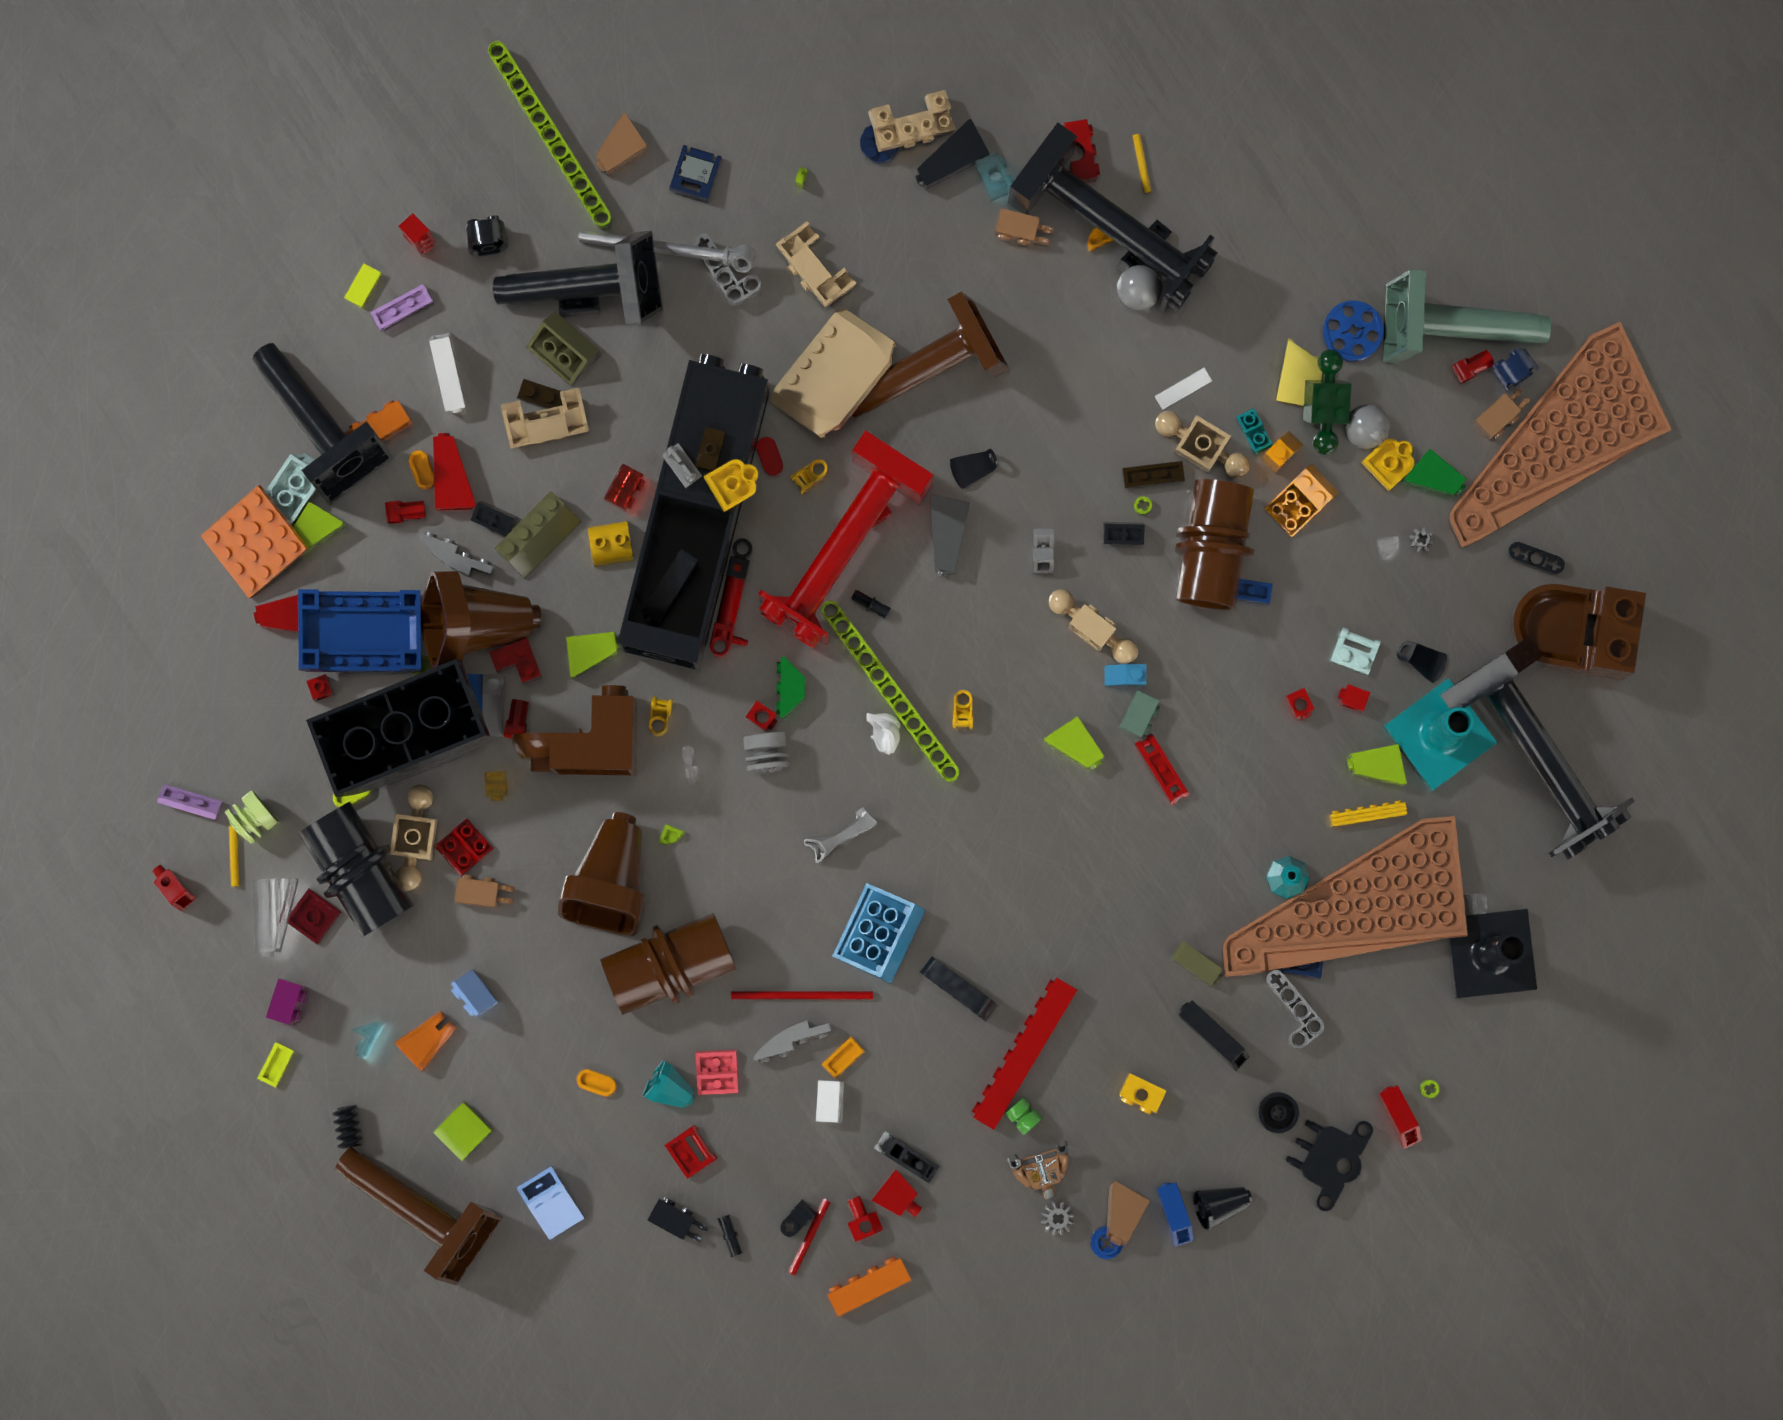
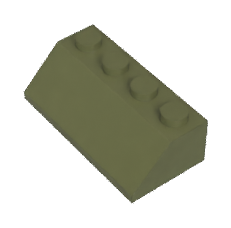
M550 491L494 549L526 579L581 521Z

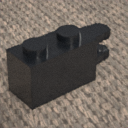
M666 1197L663 1200L659 1198L647 1221L682 1240L687 1235L701 1243L703 1238L696 1233L690 1232L689 1229L692 1224L703 1231H707L709 1227L695 1220V1217L692 1216L694 1212L685 1207H682L681 1210L674 1206L675 1202Z

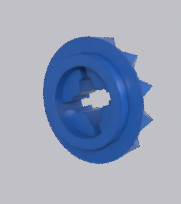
M1107 1226L1101 1227L1091 1237V1248L1098 1257L1112 1259L1121 1252L1123 1246H1117L1110 1242L1114 1249L1106 1246L1101 1250L1103 1242L1100 1236L1108 1239L1106 1237Z

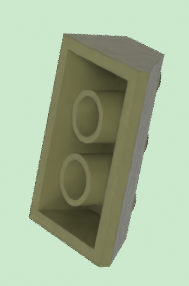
M556 312L542 321L526 346L570 386L592 364L600 352L596 346Z

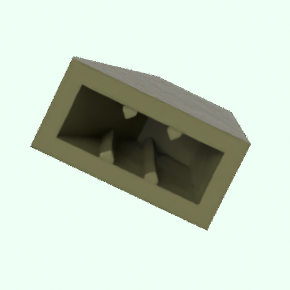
M1185 941L1179 944L1170 958L1174 963L1209 987L1212 984L1217 985L1223 976L1220 974L1223 970Z

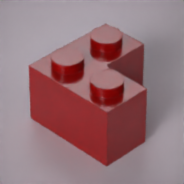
M527 638L489 652L497 673L516 667L523 685L543 678Z

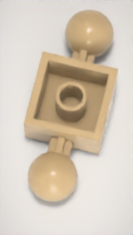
M1164 411L1157 416L1155 427L1158 433L1166 437L1176 435L1182 439L1175 449V454L1207 473L1210 472L1216 460L1224 464L1225 472L1232 478H1241L1248 473L1250 464L1244 454H1228L1223 450L1231 437L1229 434L1197 415L1188 429L1181 425L1179 416L1172 411Z
M1057 589L1051 593L1048 600L1050 609L1056 614H1068L1073 619L1069 623L1068 628L1099 652L1107 644L1112 648L1115 660L1121 664L1132 663L1137 658L1138 647L1136 643L1131 639H1119L1113 635L1116 631L1115 623L1107 617L1103 619L1099 616V611L1095 607L1084 604L1080 609L1074 604L1073 595L1065 589Z
M415 785L408 791L407 801L410 807H412L411 816L395 814L389 854L405 857L404 866L400 867L395 874L405 891L414 890L421 882V874L416 868L417 859L432 861L438 821L436 819L423 818L424 810L433 801V794L425 785Z

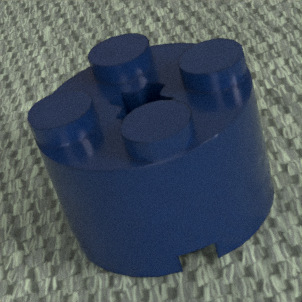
M1518 347L1509 354L1511 356L1506 361L1501 359L1493 365L1494 370L1492 372L1505 391L1510 390L1508 386L1514 385L1515 387L1533 375L1531 370H1539L1538 365L1526 348L1522 350Z

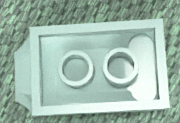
M305 453L300 455L290 454L266 490V493L291 525L298 520L300 513L316 491L315 487L301 471L315 460Z

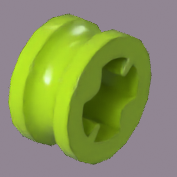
M1141 496L1136 499L1134 509L1138 514H1147L1152 509V502L1148 497ZM1140 500H1143L1144 503L1148 502L1149 507H1146V511H1143L1142 508L1138 509L1137 504H1140Z
M1425 1080L1420 1086V1092L1427 1098H1434L1439 1093V1085L1433 1080ZM1431 1083L1434 1084V1093L1426 1094L1425 1086H1429Z

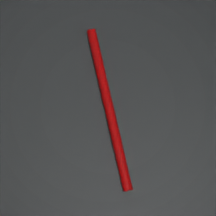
M731 991V999H873V991Z

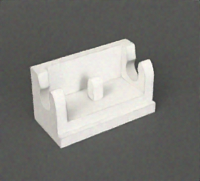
M818 1080L816 1121L842 1123L844 1082Z

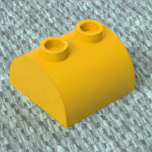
M628 521L588 527L594 567L634 561Z

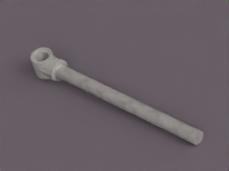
M583 230L579 233V242L611 247L627 238V236ZM653 240L655 253L721 261L724 266H733L736 271L746 273L751 269L756 257V251L749 245H740L737 249L726 246L725 250Z

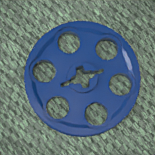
M1355 300L1342 302L1335 306L1327 315L1323 325V338L1328 349L1338 351L1342 355L1343 360L1360 361L1371 356L1380 346L1384 334L1383 322L1378 312L1369 304ZM1346 306L1352 307L1354 310L1353 316H1345L1343 308ZM1365 312H1370L1373 315V320L1369 323L1362 319V314ZM1331 320H1336L1339 322L1340 327L1334 331L1329 328L1328 323ZM1351 326H1353L1354 329H1360L1356 332V336H1353L1352 333L1347 332L1351 329ZM1370 331L1376 332L1378 335L1377 341H1369L1367 333ZM1336 339H1341L1344 342V348L1337 350L1334 348L1333 342ZM1355 345L1363 347L1364 352L1362 355H1355L1353 353Z

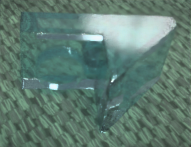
M377 1021L351 1029L365 1037L356 1046L355 1050L358 1051L356 1056L366 1059L384 1025L383 1022Z

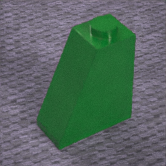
M1429 449L1402 482L1409 486L1452 497L1455 493L1459 495L1464 490L1466 485L1463 483L1467 479L1434 451Z

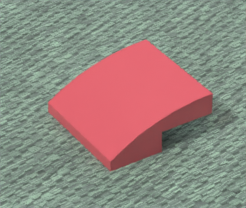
M736 1049L696 1051L697 1094L738 1093Z

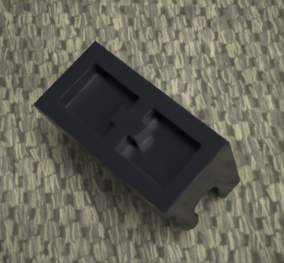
M599 297L558 300L559 315L561 317L600 314Z
M479 501L470 520L507 536L512 531V527L518 517L484 501Z
M1103 522L1104 544L1144 545V523Z

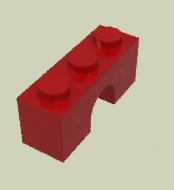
M1088 119L1065 122L1063 126L1077 136L1075 146L1080 147L1084 154L1081 159L1070 161V172L1085 183L1096 182L1097 175H1100L1099 164L1094 161L1097 151L1096 145L1091 143V136H1094L1092 124L1088 125Z
M414 213L398 226L406 241L420 255L423 253L427 254L433 249L435 240L430 230Z

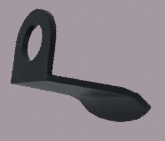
M989 448L984 452L950 459V467L955 481L963 489L998 468V462L994 451Z
M1411 641L1402 643L1397 651L1399 660L1408 662L1424 678L1432 683L1439 679L1445 669L1447 654ZM1406 646H1409L1410 650L1408 654L1402 656L1403 649Z

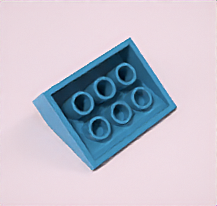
M866 883L832 956L877 978L892 983L924 915L925 909Z

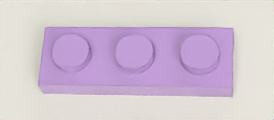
M424 284L370 313L378 328L382 331L432 304L433 301Z
M164 784L157 803L214 820L222 807V801L166 784Z

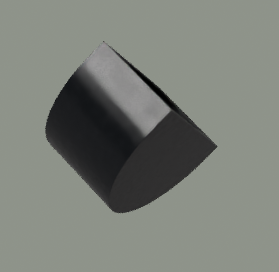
M459 659L452 660L306 720L336 797L364 793L413 777L459 758L484 745L491 739L462 660Z

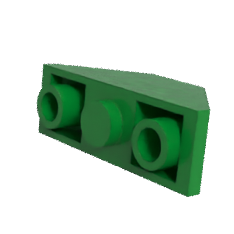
M781 657V662H777V674H781V682H777V694H780V702H776V714H780V719H785L805 700V677L786 657Z

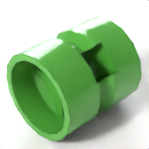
M1025 1097L1021 1098L1005 1113L1012 1122H1017L1016 1127L1023 1135L1043 1119L1036 1109H1030L1031 1104Z

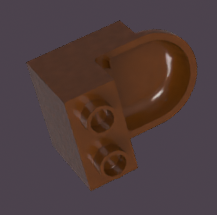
M1561 584L1542 585L1529 591L1516 606L1512 620L1513 634L1517 644L1530 637L1542 655L1537 662L1542 663L1543 668L1623 680L1635 673L1646 593L1607 586L1601 590H1592ZM1588 614L1597 615L1593 629V646L1584 645Z
M604 685L602 686L601 695H592L590 732L584 733L579 728V733L513 734L512 743L514 749L521 759L531 761V772H553L555 775L636 776L637 702L633 696H628L626 686Z

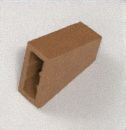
M626 113L621 115L596 154L598 161L595 163L601 173L605 171L607 175H610L648 150L646 143Z
M1115 1180L1109 1187L1106 1237L1110 1238V1242L1117 1246H1125L1150 1200Z

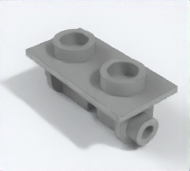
M679 443L675 446H670L662 454L685 488L702 477Z

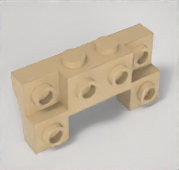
M942 90L925 96L924 99L928 111L894 119L889 104L870 109L868 114L874 130L878 151L882 152L901 146L909 148L914 146L916 142L928 143L936 137L953 133L956 129L950 114L951 106L946 91Z
M806 221L775 245L788 261L789 266L787 268L793 276L798 275L802 280L800 284L806 292L810 290L826 308L857 286L855 280H852L845 268L833 277L809 248L820 238Z
M580 388L560 391L562 406L523 414L520 400L501 404L510 449L534 443L541 444L548 440H559L566 436L588 432L589 428Z

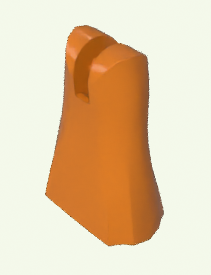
M442 1011L436 1013L394 1042L421 1072L456 1028L451 1021L443 1026L440 1031L436 1028L447 1017Z

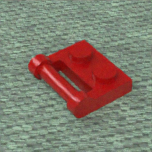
M693 1125L664 1145L687 1179L717 1159L715 1153H711L697 1132L698 1128L696 1125ZM688 1136H691L706 1158L702 1162H700L685 1140Z

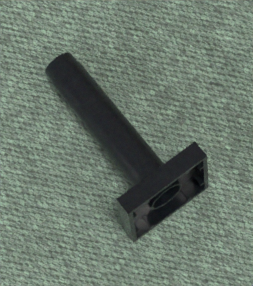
M652 231L636 232L614 244L617 261L615 264L495 277L493 280L494 299L500 305L621 295L625 325L640 324L663 310Z
M268 343L254 353L252 361L257 366L258 371L321 454V456L301 471L329 505L393 458L367 421L349 435H346L283 352L274 343Z
M1528 909L1466 915L1467 937L1447 938L1455 999L1537 990ZM1501 945L1504 948L1505 956L1502 953Z

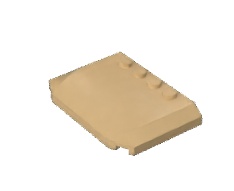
M842 308L832 315L773 389L770 402L820 438L826 437L824 434L832 430L837 431L843 427L889 369L893 360V349H896L897 344L847 309Z

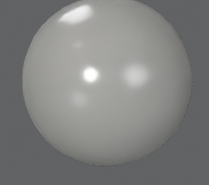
M1135 265L1129 267L1118 279V296L1121 302L1130 309H1148L1156 304L1161 296L1162 283L1160 277L1148 266Z
M1370 404L1354 408L1350 412L1349 424H1345L1347 438L1354 446L1361 449H1374L1387 439L1390 431V422L1386 413L1381 408Z

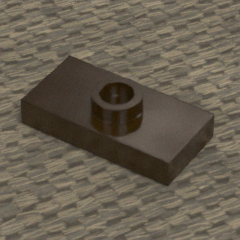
M705 427L695 467L709 471L716 469L726 432Z

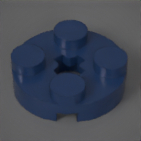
M872 125L864 129L860 138V148L863 155L873 163L882 164L889 162L898 153L900 148L897 147L879 152L877 145H874L876 141Z

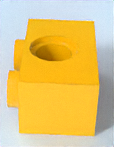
M1129 1073L1118 1096L1122 1097V1102L1130 1106L1133 1103L1141 1106L1139 1110L1150 1115L1151 1112L1157 1113L1166 1090ZM1139 1089H1144L1147 1092V1098L1144 1101H1140L1136 1097V1092Z

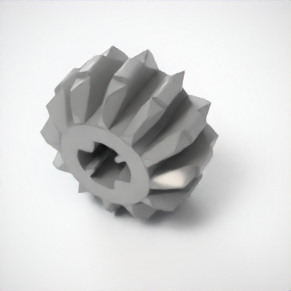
M1054 1201L1052 1202L1054 1209L1046 1205L1045 1208L1049 1213H1041V1216L1047 1217V1220H1042L1041 1224L1049 1223L1044 1230L1047 1232L1053 1227V1236H1055L1057 1229H1059L1060 1236H1063L1062 1228L1070 1232L1071 1229L1067 1226V1223L1075 1224L1074 1221L1068 1220V1218L1074 1217L1075 1214H1067L1071 1209L1070 1206L1063 1210L1064 1202H1061L1059 1208H1057V1204ZM1055 1213L1063 1215V1218H1061L1063 1222L1061 1224L1058 1222L1053 1223L1052 1220L1055 1218L1052 1217Z

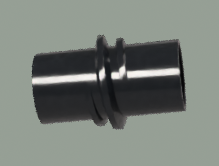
M351 802L340 806L298 833L322 871L316 880L319 884H330L323 894L326 898L338 897L362 937L414 906L391 869L393 867L392 863L387 862L385 859L391 850L390 846H377Z

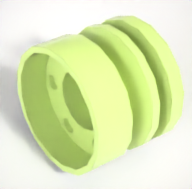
M250 790L241 798L245 805L243 809L234 803L233 807L237 814H234L229 808L225 811V814L235 831L250 844H253L256 840L252 836V832L259 838L262 837L259 826L269 831L279 822L253 790Z

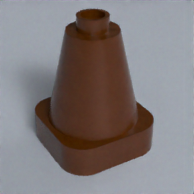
M457 571L431 572L421 602V629L432 668L455 659L463 660L465 654L530 637L532 629H539L541 626L539 605H531L528 597L463 585Z
M615 812L612 819L603 820L575 874L565 877L558 905L559 917L577 925L617 935L634 936L637 934L645 897L640 893L642 831L635 825L637 819L634 816L623 812Z

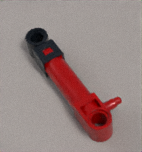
M745 538L737 539L733 544L734 556H730L722 598L710 640L711 653L717 658L726 657L729 654L731 644L744 646L748 644L747 639L733 636L743 588L750 567V560L747 559L753 553L751 542ZM739 545H746L748 547L747 553H738L737 548ZM723 642L726 648L722 652H717L714 649L715 644Z

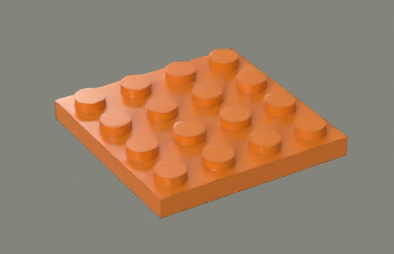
M261 485L256 486L201 535L249 599L253 598L309 549Z

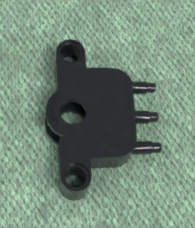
M1306 1120L1305 1126L1317 1132V1135L1312 1144L1304 1139L1297 1138L1295 1143L1308 1152L1303 1161L1287 1156L1286 1162L1299 1169L1306 1180L1321 1187L1315 1197V1206L1319 1210H1331L1344 1188V1183L1352 1182L1360 1175L1362 1165L1359 1155L1363 1153L1373 1133V1127L1367 1121L1355 1123L1350 1134H1347L1336 1127H1323L1313 1121ZM1361 1124H1365L1368 1128V1133L1364 1136L1358 1133V1127ZM1342 1158L1348 1159L1351 1164L1350 1170L1345 1174L1340 1173L1337 1169V1163ZM1323 1196H1327L1330 1200V1204L1326 1208L1321 1207L1319 1203Z

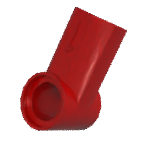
M1485 350L1469 359L1464 358L1452 365V368L1462 384L1477 376L1476 374L1492 367L1495 363L1491 353Z
M424 500L385 502L386 523L395 524L402 523L404 520L426 518Z
M512 699L509 718L505 724L504 738L512 739L513 734L526 733L529 702Z

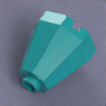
M1287 856L1272 862L1266 879L1273 894L1288 900L1303 893L1309 883L1310 876L1304 862ZM1288 873H1292L1294 879H1289Z
M662 1060L654 1070L652 1080H648L643 1096L653 1102L682 1108L686 1105L690 1106L695 1098L693 1094L694 1089L671 1064Z

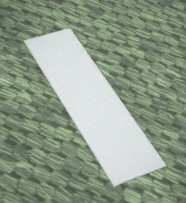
M1202 368L1154 397L1161 409L1164 410L1212 382L1205 368Z

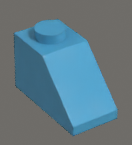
M1146 664L1105 666V686L1145 687Z

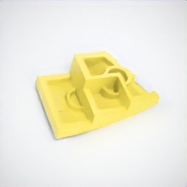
M1289 338L1276 401L1304 406L1305 380H1321L1322 372L1317 364L1318 357L1313 356L1307 349H1302L1294 343V340Z

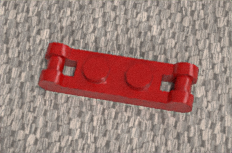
M1151 733L1146 736L1147 739L1134 744L1173 806L1177 803L1178 799L1189 796V793ZM1152 746L1154 751L1148 754L1146 748ZM1176 785L1179 790L1172 793L1170 788Z

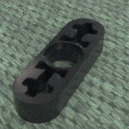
M1521 542L1511 544L1507 551L1511 560L1552 575L1561 573L1565 567V562L1561 557ZM1518 546L1520 547L1521 552L1526 553L1527 549L1530 550V552L1528 553L1526 560H1523L1525 555L1519 554L1516 557L1514 556L1515 552L1512 551V549H1515ZM1533 553L1541 555L1542 560L1539 564H1534L1531 561ZM1546 556L1549 557V559L1547 560L1548 562L1553 563L1555 560H1557V565H1559L1560 568L1552 570L1553 566L1549 564H1546L1545 567H1542V565L1546 561Z

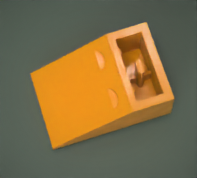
M1311 464L1264 509L1293 537L1333 500L1339 492Z

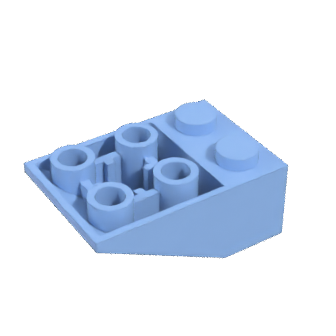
M553 1166L517 1187L527 1207L549 1240L585 1219Z

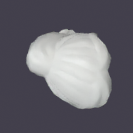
M867 713V722L873 726L871 739L875 741L877 749L888 755L894 753L900 741L899 729L901 724L898 718L888 713Z

